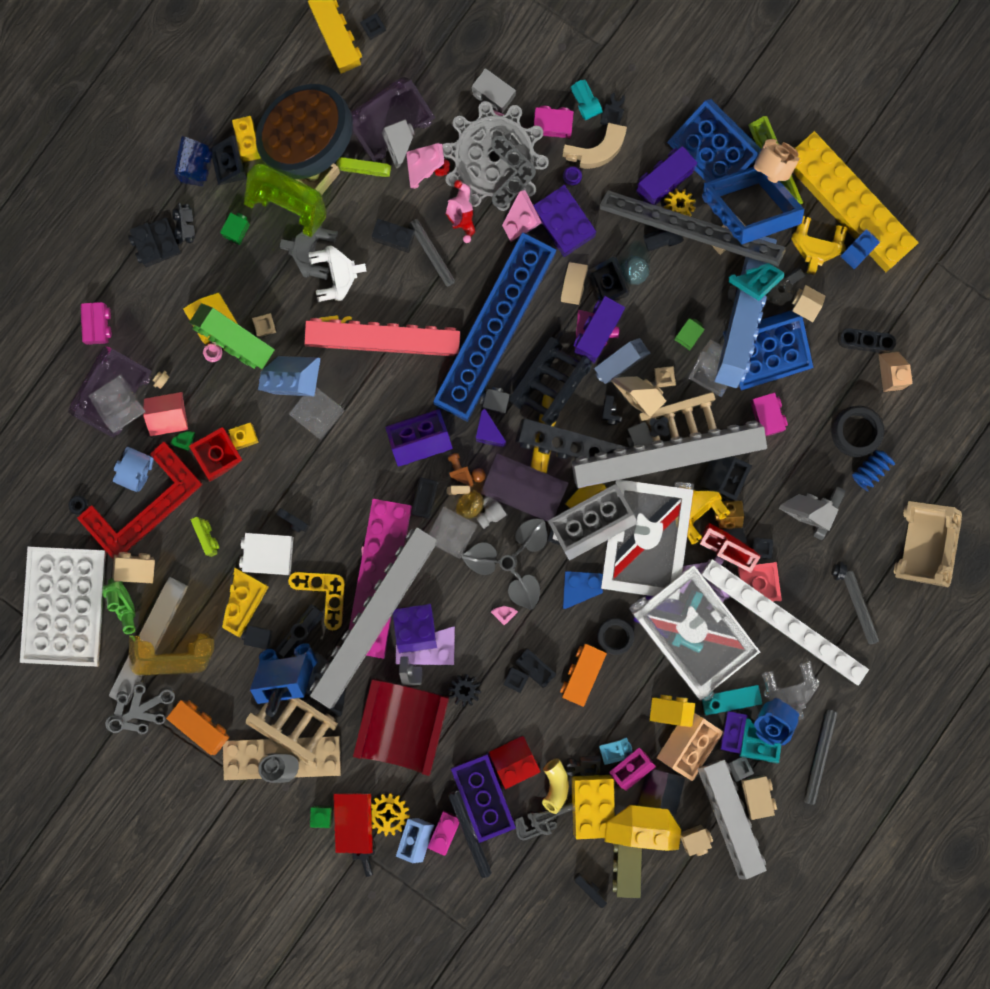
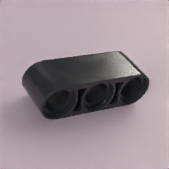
M847 328L839 334L838 343L843 348L888 353L896 346V339L888 333ZM844 334H849L852 337L851 343L844 340ZM863 337L870 338L871 344L865 345ZM882 339L889 341V348H885L882 345Z

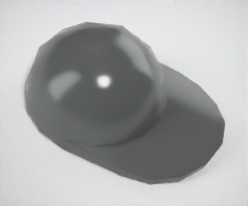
M266 754L258 763L260 777L270 783L289 782L295 778L299 769L297 758L290 754Z

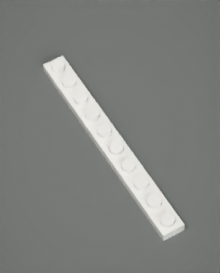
M713 559L709 561L701 573L706 580L854 684L859 686L869 671L868 668Z

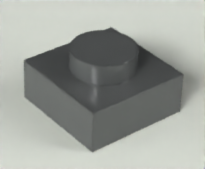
M746 757L728 763L736 782L754 774Z

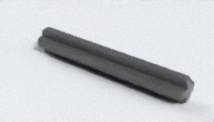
M418 219L411 221L409 226L414 230L416 238L445 285L447 287L455 283V279Z
M848 571L844 578L868 644H875L879 642V638L854 572Z

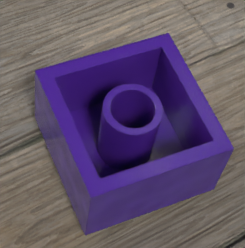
M431 604L395 609L393 619L399 654L437 648Z

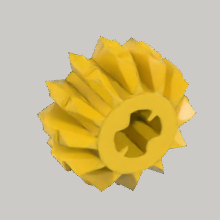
M675 189L674 194L669 192V198L664 199V203L667 204L664 208L691 217V212L695 211V207L692 205L696 201L695 199H690L692 193L685 195L686 189H683L681 193H679L678 189ZM677 202H678V204H679L680 202L683 203L682 208H681V206H680L679 208L676 207Z

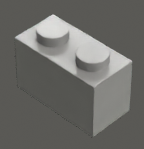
M486 68L472 85V92L475 98L480 101L490 102L493 110L501 113L505 111L516 96L515 89Z

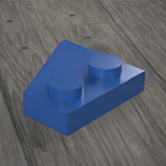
M565 571L563 609L602 594L603 574Z

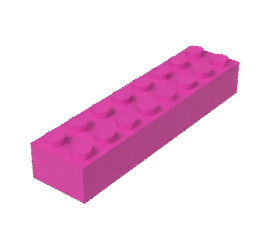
M372 499L349 626L350 630L355 626L352 622L357 614H362L365 610L363 605L369 596L373 597L376 593L374 587L380 579L384 580L387 574L384 573L390 562L394 564L398 558L395 556L400 546L405 547L412 509L411 505ZM392 615L366 656L385 658Z

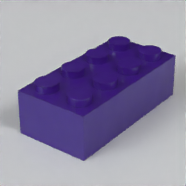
M488 753L451 767L479 843L516 829Z

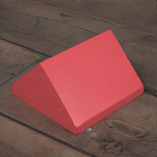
M182 392L144 399L143 416L150 436L188 430Z

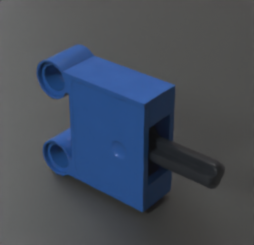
M309 644L297 646L294 650L296 657L279 659L273 649L264 650L259 655L260 662L250 691L257 704L268 702L265 710L266 715L274 717L281 700L305 696L313 667L317 664V658Z

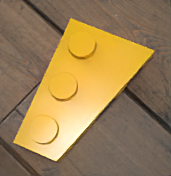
M234 568V579L230 587L231 593L226 606L222 628L241 637L243 630L248 625L269 587L239 569Z

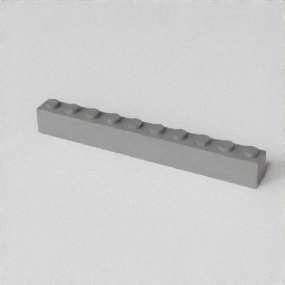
M750 421L744 426L730 425L724 430L711 429L705 434L692 433L689 435L690 437H673L671 441H654L652 445L647 446L639 444L633 446V449H616L614 453L606 454V452H600L590 458L581 456L576 458L575 461H571L575 484L578 488L764 450L767 449L764 426L757 421Z

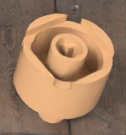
M768 139L765 141L755 161L754 169L767 175L768 180L773 183H777L779 180L786 181L791 177L800 160V157L798 158L799 153L787 143L783 142L780 145L776 143L777 140Z

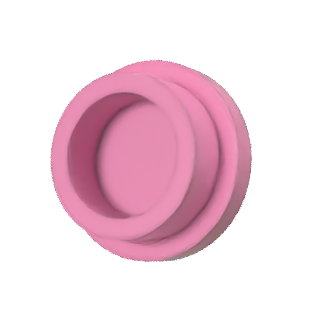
M214 343L207 344L203 350V355L209 362L219 361L223 354L222 348Z

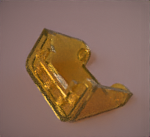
M197 633V639L192 643H188V653L154 654V647L150 642L141 641L139 635L129 636V666L136 675L203 672L208 667L214 652V638L208 633Z

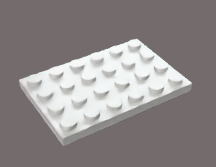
M28 547L20 663L99 666L103 609L102 587L104 586L106 551Z

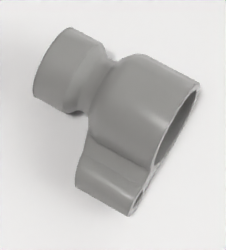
M490 493L482 499L485 512L479 513L475 518L482 528L485 529L489 526L490 522H498L504 518L506 513Z

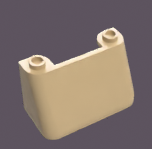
M908 501V506L904 508V517L909 522L903 559L895 563V577L949 587L952 580L962 513L955 507Z

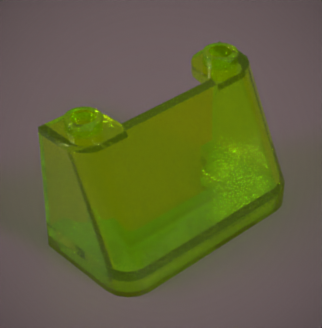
M256 164L249 170L244 205L253 208L255 204L262 203V206L266 207L271 201L301 216L299 224L304 225L303 234L312 237L326 218L327 211L321 193L264 164Z

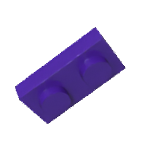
M727 711L721 750L740 753L747 715Z

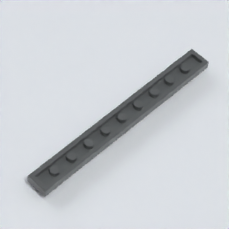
M607 191L600 204L601 210L758 261L770 263L777 267L785 254L786 247L762 239L741 244L727 228L615 192Z

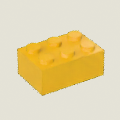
M611 775L572 776L573 835L576 839L605 838L606 823L615 817L614 779Z

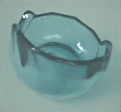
M629 256L623 259L620 264L625 280L629 284L639 285L649 276V265L639 256Z

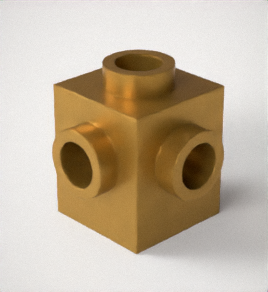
M722 501L730 511V514L727 515L725 513L727 517L719 519L715 512V521L719 522V528H742L744 521L742 501Z

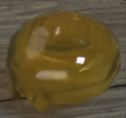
M475 490L473 492L470 491L469 494H464L457 503L456 513L466 519L476 517L483 509L484 499L482 495Z

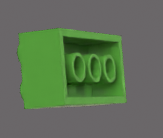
M201 303L189 321L194 326V331L207 338L209 337V341L224 348V351L237 357L239 361L253 369L255 367L263 369L275 350L213 307Z

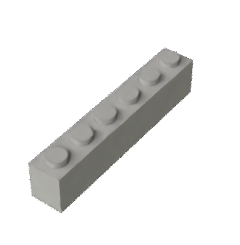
M716 760L697 768L738 878L749 879L767 871L765 867L766 861L759 852L758 840L751 831L752 824L745 815V806L737 794L738 788L736 783L732 781L731 769L725 760Z

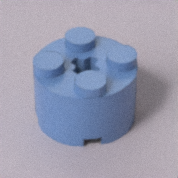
M126 447L122 461L118 460L114 467L116 474L113 482L132 491L139 492L149 477L147 476L148 469H152L154 458Z

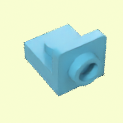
M627 738L599 746L605 765L623 761L632 754V746Z

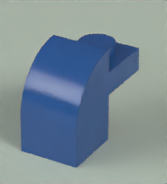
M866 229L840 257L855 269L881 241Z

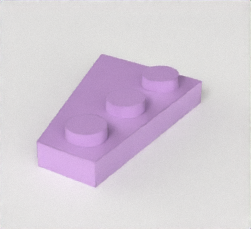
M455 626L435 632L437 648L399 654L396 645V664H400V657L408 656L410 664L454 665Z

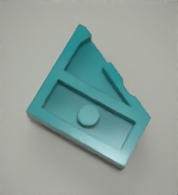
M767 263L758 268L746 270V274L737 277L735 274L731 275L729 282L760 301L784 278V272Z
M746 719L739 756L779 763L781 743L770 745L762 741L757 736V730L752 721Z

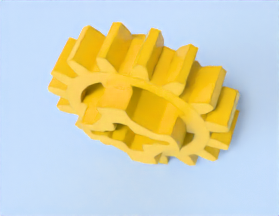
M390 793L386 798L385 794H382L381 800L376 797L374 799L376 804L371 803V808L373 809L371 810L372 822L374 823L372 829L377 827L378 834L384 831L385 836L389 832L394 836L396 834L395 830L402 832L401 825H406L404 819L410 818V815L405 814L409 807L403 806L406 802L405 800L398 801L399 795L393 798L392 793ZM386 802V806L383 809H377L381 803ZM394 803L399 806L401 812L393 807ZM387 810H390V813L394 814V816H391L390 819H387V816L383 815V813H386ZM376 817L383 821V826L378 823ZM394 820H400L396 826L391 827V823Z

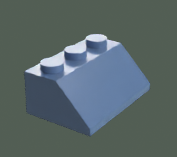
M278 356L261 371L258 390L279 395L314 396L321 358Z

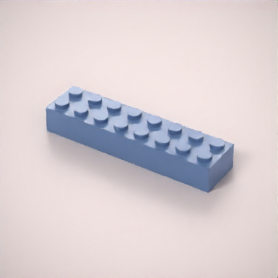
M769 237L759 238L774 244L777 242L776 239ZM745 257L741 275L746 274V270L758 268L767 263ZM737 289L714 382L734 388L738 387L740 381L744 382L746 373H748L751 365L749 360L754 352L755 345L753 343L759 332L757 327L762 319L763 312L761 310L765 305L767 296L758 301L741 289Z

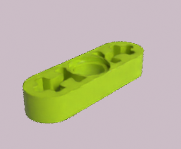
M342 157L336 161V166L341 171L389 177L391 172V166L384 163Z

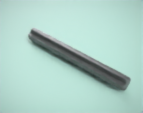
M827 710L804 799L807 804L814 805L816 802L837 717V712L833 710Z

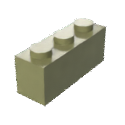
M613 844V852H617V860H613V872H616V880L612 881V892H616L617 897L640 898L642 848Z

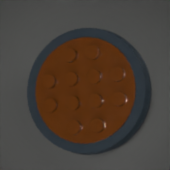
M305 84L292 88L279 96L263 114L256 132L258 153L264 163L281 177L305 179L315 176L333 165L345 151L353 130L351 111L344 99L328 86Z

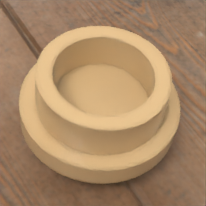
M165 370L163 373L158 372L152 380L155 382L153 385L155 388L159 387L161 389L170 377L166 374Z

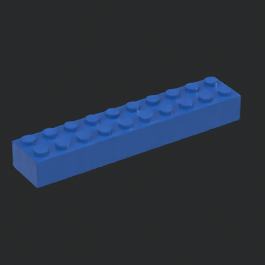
M522 232L433 401L434 405L467 422L469 421L556 255V249Z

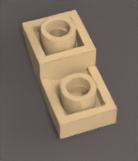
M569 262L561 302L580 305L588 265Z

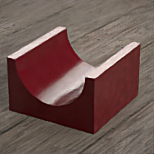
M376 678L372 679L353 757L386 762L430 776L450 697Z

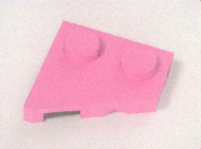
M437 143L406 153L410 188L415 189L419 187V183L424 178L430 177L435 169L444 164L442 144Z
M525 190L519 192L502 225L511 242L519 239L522 232L526 234L542 223Z

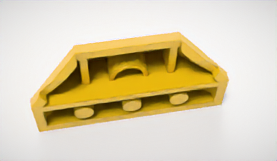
M629 805L607 821L604 842L637 848L666 851L679 850L681 829L668 809Z

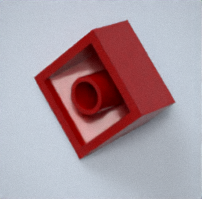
M223 427L189 446L209 482L228 472L242 461Z
M524 736L489 752L505 789L541 772Z

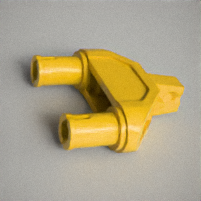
M803 216L802 224L797 225L796 232L792 234L791 239L805 259V262L809 263L807 273L814 275L818 265L822 266L824 262L845 252L844 242L848 228L844 227L842 229V226H836L832 242L809 237L807 232L811 218L807 217L805 219V216Z
M683 484L679 487V488L689 489L688 486H686V485L684 486ZM693 490L687 534L691 544L699 542L697 538L699 540L702 538L693 526L694 522L711 507L719 519L726 518L725 513L727 515L730 514V511L721 501L722 498L719 492ZM680 512L679 516L676 518L677 528L679 526Z

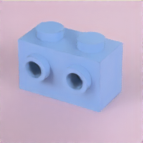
M419 818L407 819L396 857L411 863L423 862L434 824Z

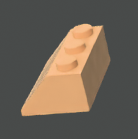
M694 713L693 726L677 725L661 749L657 759L693 781L698 773L697 768L703 766L722 736L723 731Z

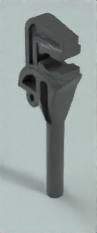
M572 802L563 805L557 814H553L548 810L528 813L531 826L535 827L529 831H526L528 827L524 824L522 816L515 818L518 838L528 840L540 834H552L551 830L557 828V823L553 820L556 816L573 810Z

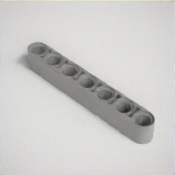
M171 577L167 580L111 689L109 697L116 700L117 693L125 691L128 694V702L125 705H128L134 695L133 686L136 682L141 681L187 591V585ZM125 696L119 697L120 700H124L126 698Z

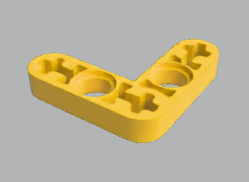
M302 572L291 574L288 581L293 589L326 591L325 626L332 631L338 630L343 623L345 580L343 577L336 574ZM298 575L302 580H306V576H309V587L305 588L306 583H299V586L296 587V583H293L292 580L296 579ZM314 577L322 579V585L319 588L312 586L311 581ZM335 578H338V581L341 582V585L337 587V592L341 591V595H330V590L334 591L331 581H334ZM333 597H337L340 600V605L337 608H332L329 604L330 599ZM329 610H340V615L335 614V619L339 620L335 627L328 623V620L332 619L333 614H328Z

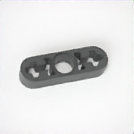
M836 486L829 498L833 502L832 506L837 509L844 497V489ZM816 527L813 537L823 540L828 530Z

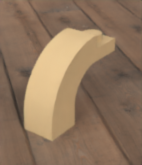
M608 123L606 135L601 144L591 149L565 145L563 157L572 162L581 160L579 168L590 169L600 167L611 161L618 154L622 147L627 127Z

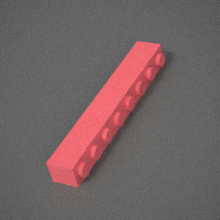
M311 318L310 321H306L305 347L456 357L459 354L460 331H456V328L453 327L437 330L435 326H425V329L418 328L417 325L399 327V324L388 323L387 326H379L380 323L368 322V325H362L359 321H349V324L335 319H331L329 322H322V319Z

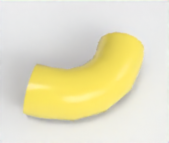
M556 758L548 762L543 768L549 779L550 788L542 803L553 814H557L561 810L569 790L568 775L561 761Z

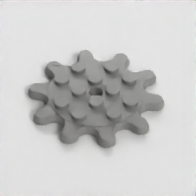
M484 101L479 105V117L476 121L470 122L463 116H457L453 120V126L459 132V139L455 143H445L442 145L443 156L452 158L456 164L455 169L446 176V183L454 187V182L460 180L470 187L469 202L472 207H477L484 197H492L515 172L501 157L497 162H492L489 159V154L494 151L491 147L494 137H505L533 164L535 169H545L549 164L546 156L536 154L533 149L534 143L542 138L543 129L540 126H533L529 129L521 127L519 121L522 110L517 105H512L505 115L498 116L494 113L492 104ZM497 139L495 141V143L497 144L495 148H501L504 151V153H502L501 155L505 157V154L509 150H511L512 147L509 146L507 149L503 145L505 141L503 139L501 141ZM515 152L510 153L508 161L512 164L517 163L519 155ZM523 167L524 173L521 176L517 173L515 177L519 178L524 184L526 180L523 178L526 175L530 176L532 168ZM511 180L508 186L511 191H516L520 185L517 180ZM530 181L521 191L525 190L530 197L535 194L536 186ZM505 187L502 189L505 193L502 196H496L497 204H504L506 202L504 198L507 195L510 198L511 193ZM510 203L507 206L498 209L501 211H505L510 207Z

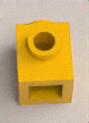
M251 423L228 430L230 434L228 436L236 450L259 443Z

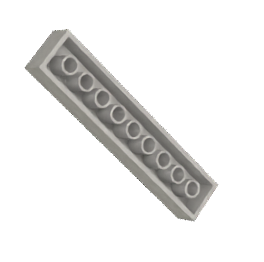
M421 529L410 530L406 537L407 544L405 547L400 546L395 554L398 557L395 563L392 564L390 562L384 572L387 574L384 580L380 579L374 587L376 593L373 597L369 596L363 605L365 610L362 614L358 613L352 623L355 626L344 634L342 638L344 641L341 647L337 646L331 657L334 659L331 664L326 663L321 671L322 678L316 680L310 688V691H312L310 696L329 709L335 706L438 543L435 538Z

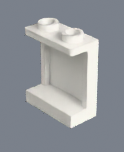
M245 533V537H242L241 549H244V555L240 557L239 563L242 572L291 575L294 537Z

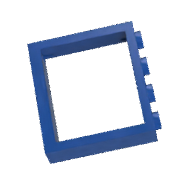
M754 167L704 183L702 194L704 202L712 208L714 214H717L722 220L723 225L727 226L732 232L733 237L737 238L741 244L802 224L804 208L780 181L777 183L769 181L767 175L755 170ZM759 183L784 213L744 226L720 196Z

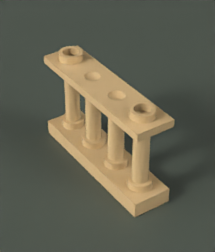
M712 392L661 407L651 417L641 413L638 415L640 423L646 422L651 432L649 421L652 418L666 417L671 437H679L674 421V413L682 411V414H685L690 434L698 433L692 411L694 407L700 406L704 411L709 430L717 429L710 408L712 406L711 402L715 401V396ZM658 435L657 437H652L653 441H659L660 437Z
M299 698L288 699L289 704L276 723L271 726L265 723L264 719L268 702L264 704L258 714H249L246 719L247 725L310 766L316 757L313 754L314 748L327 729L335 730L338 724L335 722L336 719L329 714H322ZM297 706L306 713L292 734L285 736L281 733V728ZM314 717L322 724L308 745L302 747L297 744V739L311 718Z

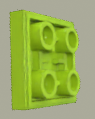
M199 517L190 519L205 555L211 557L217 555L219 545L216 538L210 535L212 528L208 520L205 521V519Z

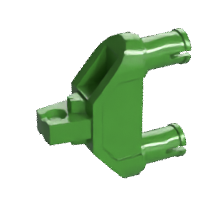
M113 578L108 580V585L102 587V594L107 600V609L116 612L118 619L122 621L124 633L132 634L136 630L133 620L136 615L134 604L123 581H113Z

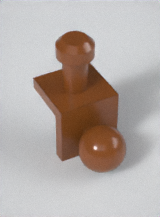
M454 453L448 456L449 462L451 461L454 471L449 473L451 478L470 487L474 486L473 480L478 483L484 481L486 474L483 469L476 468L470 475L468 467L461 468L459 454Z

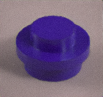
M571 166L565 169L563 179L566 184L574 186L580 183L582 173L579 168Z

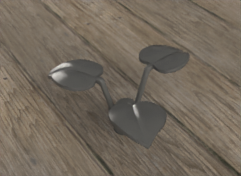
M543 519L529 520L517 529L515 539L523 545L512 555H505L500 560L495 559L497 551L489 543H478L462 555L466 565L481 575L493 573L496 568L495 563L500 564L503 570L511 571L518 580L510 583L508 588L509 597L517 605L532 610L539 600L540 585L532 575H525L521 578L515 571L517 566V559L515 557L525 547L532 552L544 548L547 543L548 534Z

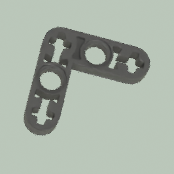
M496 136L491 142L492 149L515 171L492 196L493 204L498 208H503L534 178L536 169L505 137ZM497 139L499 141L503 139L505 141L503 145L507 149L509 146L512 147V149L505 154V157L501 155L502 153H504V151L501 148H495L497 145L495 141ZM512 152L519 155V161L515 164L508 161V156ZM523 167H531L532 175H526L523 178L526 180L524 184L519 178L515 177L517 173L520 176L524 173ZM511 180L519 182L518 190L511 191L508 185ZM504 187L509 193L513 194L511 198L508 195L504 198L506 201L504 204L496 203V196H502L505 193L502 191Z

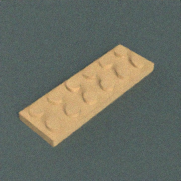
M340 736L321 738L313 750V754L316 757L311 766L297 758L299 769L295 777L340 776ZM312 737L298 738L297 744L302 747L307 746ZM270 739L226 741L223 745L224 780L262 779L258 772V763L264 755L270 753L293 754Z

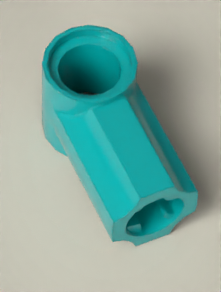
M580 80L571 86V90L579 104V111L585 121L603 112L598 99L593 96L586 80Z

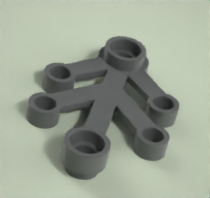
M136 682L133 686L134 695L130 709L124 714L122 712L124 704L128 702V694L125 691L118 692L116 695V708L114 714L107 717L105 722L106 728L112 733H118L123 729L137 731L139 734L147 733V722L140 721L136 724L128 721L136 718L152 721L158 725L165 722V714L158 711L154 714L145 711L161 702L164 704L172 703L175 699L174 690L171 687H163L158 695L140 704L142 694H144L146 689L143 682ZM138 686L143 687L142 690H137L136 688ZM164 692H170L167 696L163 695ZM120 696L126 697L124 700L119 699ZM158 716L163 717L161 720L156 719ZM113 721L119 722L118 724H112ZM140 726L146 727L143 730L139 729Z

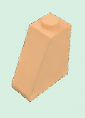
M899 352L879 354L883 392L903 390L912 384L910 364Z

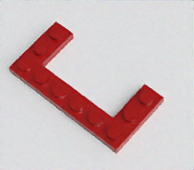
M166 442L160 444L150 455L175 483L117 533L92 505L77 517L113 560L114 555H119V552L129 551L203 485Z

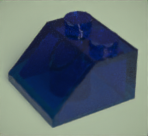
M181 136L174 172L181 183L203 187L204 181L208 179L207 163H210L212 159V152H210L209 147L198 141Z

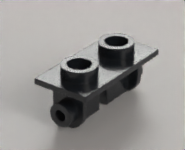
M178 203L172 211L173 220H176L175 239H178V245L185 240L186 243H193V239H195L194 225L186 224V222H193L192 208H190L189 204H184L181 208V203Z

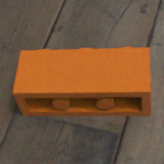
M584 644L583 647L580 646L576 653V657H578L576 665L572 664L568 675H571L568 683L564 681L560 690L563 693L562 698L584 707L607 653L587 644Z
M180 700L166 719L208 754L216 755L229 739V736L226 734L227 730L219 724H213L211 722L212 718L205 712L201 714L196 710L198 706L192 701Z

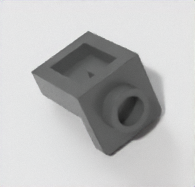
M408 656L400 657L399 675L402 686L421 685L422 667H413V664L409 662Z

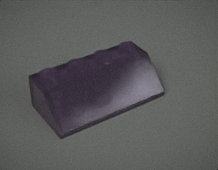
M497 453L481 494L549 521L555 517L568 483Z

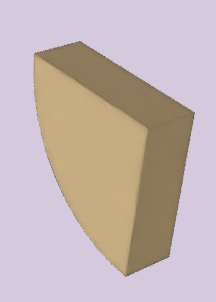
M470 486L447 487L448 495L470 493Z

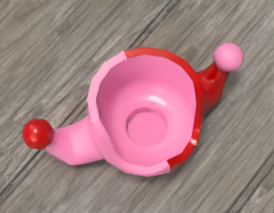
M457 180L454 182V187L459 188L456 197L448 200L446 215L453 224L452 228L461 227L465 231L466 235L463 237V241L469 243L471 237L476 232L472 221L473 207L469 202L470 187Z

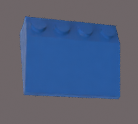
M712 99L705 100L667 142L673 149H680L683 146L698 163L695 171L706 182L750 168L761 151V148Z
M790 310L762 319L760 324L758 323L757 328H759V332L753 343L755 345L753 355L750 356L749 360L751 365L748 373H746L744 382L740 381L739 388L740 390H745L813 368L802 316ZM727 330L723 331L724 338L726 337Z

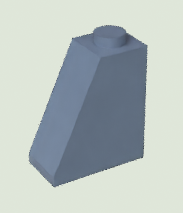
M640 338L630 341L594 368L596 376L601 382L609 383L613 378H617L651 353Z

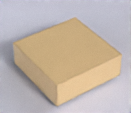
M271 313L252 318L257 337L276 333Z
M673 366L654 368L655 382L659 388L676 385Z

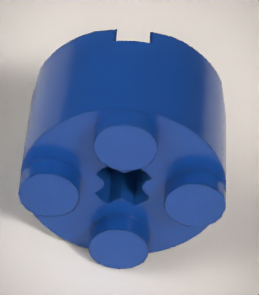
M774 698L772 701L765 703L754 723L757 736L770 745L775 743L787 744L798 725L799 713L781 699Z

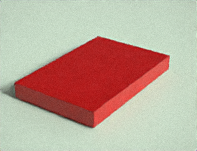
M334 794L335 853H373L371 794Z

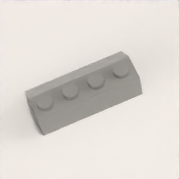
M617 484L548 521L569 561L637 524V520Z

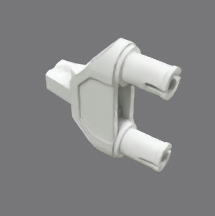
M327 246L325 250L309 252V257L317 256V258L309 259L311 264L324 261L329 263L333 281L332 288L316 290V295L324 294V296L317 297L318 302L331 299L341 301L347 294L354 278H357L356 273L366 271L365 264L355 265L354 261L348 259L333 246Z

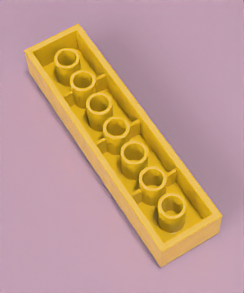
M815 131L795 148L799 153L798 158L800 157V160L793 173L843 227L848 228L849 234L855 240L868 229L881 241L869 255L885 272L891 269L919 243Z

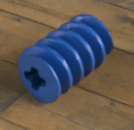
M875 450L873 452L874 456H869L868 461L863 462V467L857 468L858 473L854 472L852 474L855 482L866 491H868L867 485L872 488L874 487L872 480L880 481L877 477L878 474L883 477L885 476L882 471L883 469L890 470L888 463L893 466L895 465V462L881 450Z

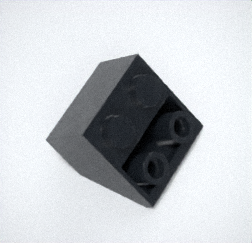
M732 456L711 460L698 486L709 491L719 492L721 497L730 501H736L752 465Z

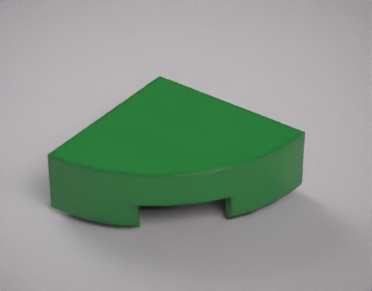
M191 431L180 433L172 439L170 444L189 451V446L192 444L196 433Z

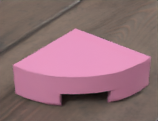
M501 606L491 611L503 625L518 612L507 606Z

